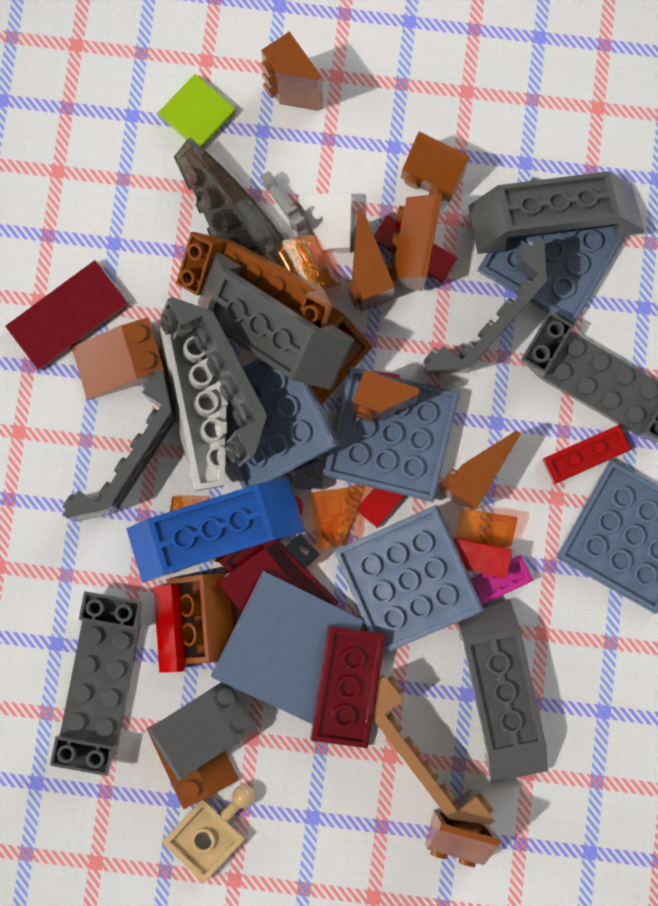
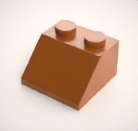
M419 131L402 169L401 179L411 188L419 189L420 187L428 191L429 195L439 194L442 195L441 201L446 200L450 202L465 173L470 156Z
M364 370L353 400V412L358 413L357 418L373 423L374 419L381 421L415 405L420 389Z

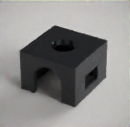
M311 460L296 468L294 488L322 490L324 460ZM307 468L314 470L315 474L311 479H306L303 475L304 470Z
M300 533L286 546V549L305 568L320 555ZM302 544L310 550L307 555L299 549Z

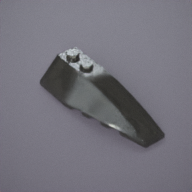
M192 138L187 139L175 154L174 159L188 189H193L199 214H204L209 225L207 228L208 234L232 240L296 274L303 267L302 263L264 211L236 179Z

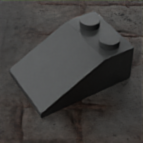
M220 682L147 730L179 781L256 730L257 727L233 688Z

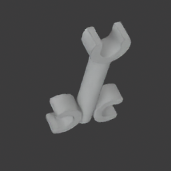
M268 171L261 175L262 185L290 221L291 229H294L297 233L298 239L301 241L310 235L304 216L301 217L296 205H291L271 172Z

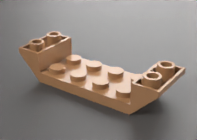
M384 674L380 675L373 718L446 817L452 820L488 825L495 822L490 815L494 809L481 792L475 795L470 789L456 800L445 783L440 786L435 780L439 778L438 774L427 760L423 762L419 760L417 756L421 752L411 738L408 736L403 739L399 733L403 728L392 713L387 716L385 715L403 701L399 694L404 690L392 675L389 678H386Z

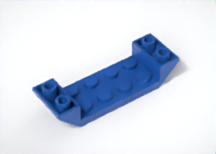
M289 477L255 484L146 519L126 528L142 583L273 540H281L305 532Z

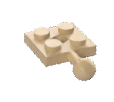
M248 785L236 787L232 793V801L221 813L205 799L198 802L162 843L205 883L245 839L229 823V820L240 808H248L254 803V790ZM206 832L211 836L212 843L209 847L201 848L196 844L195 837L198 833Z

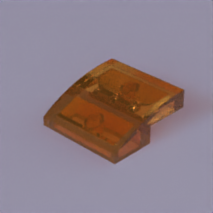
M315 235L290 238L280 241L276 246L289 271L318 285L324 291L341 284L339 277L325 252L320 247Z

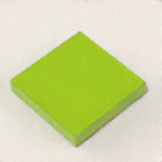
M194 74L158 112V115L194 148L200 151L236 113V110L200 77Z

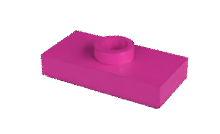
M521 555L511 559L507 579L486 574H479L470 578L482 605L533 581Z

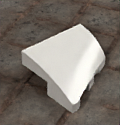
M324 193L298 196V203L307 217L308 224L317 238V243L322 253H350L351 193Z

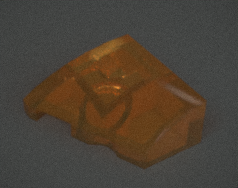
M365 485L309 494L317 550L347 545L362 496L365 493Z
M461 508L456 537L507 548L513 542L517 517Z

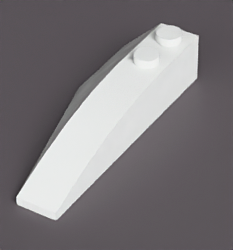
M161 327L158 337L175 417L195 491L222 487L225 483V434L227 432L226 409L228 402L221 394V383L217 376H213L210 373L206 363L208 360L203 350L200 351L194 342V332L173 341L171 335H166Z

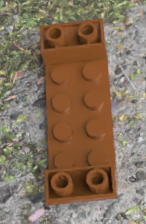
M190 232L176 281L177 285L199 296L216 253L220 252L241 266L238 276L317 327L322 328L326 326L333 305L323 288L232 240Z

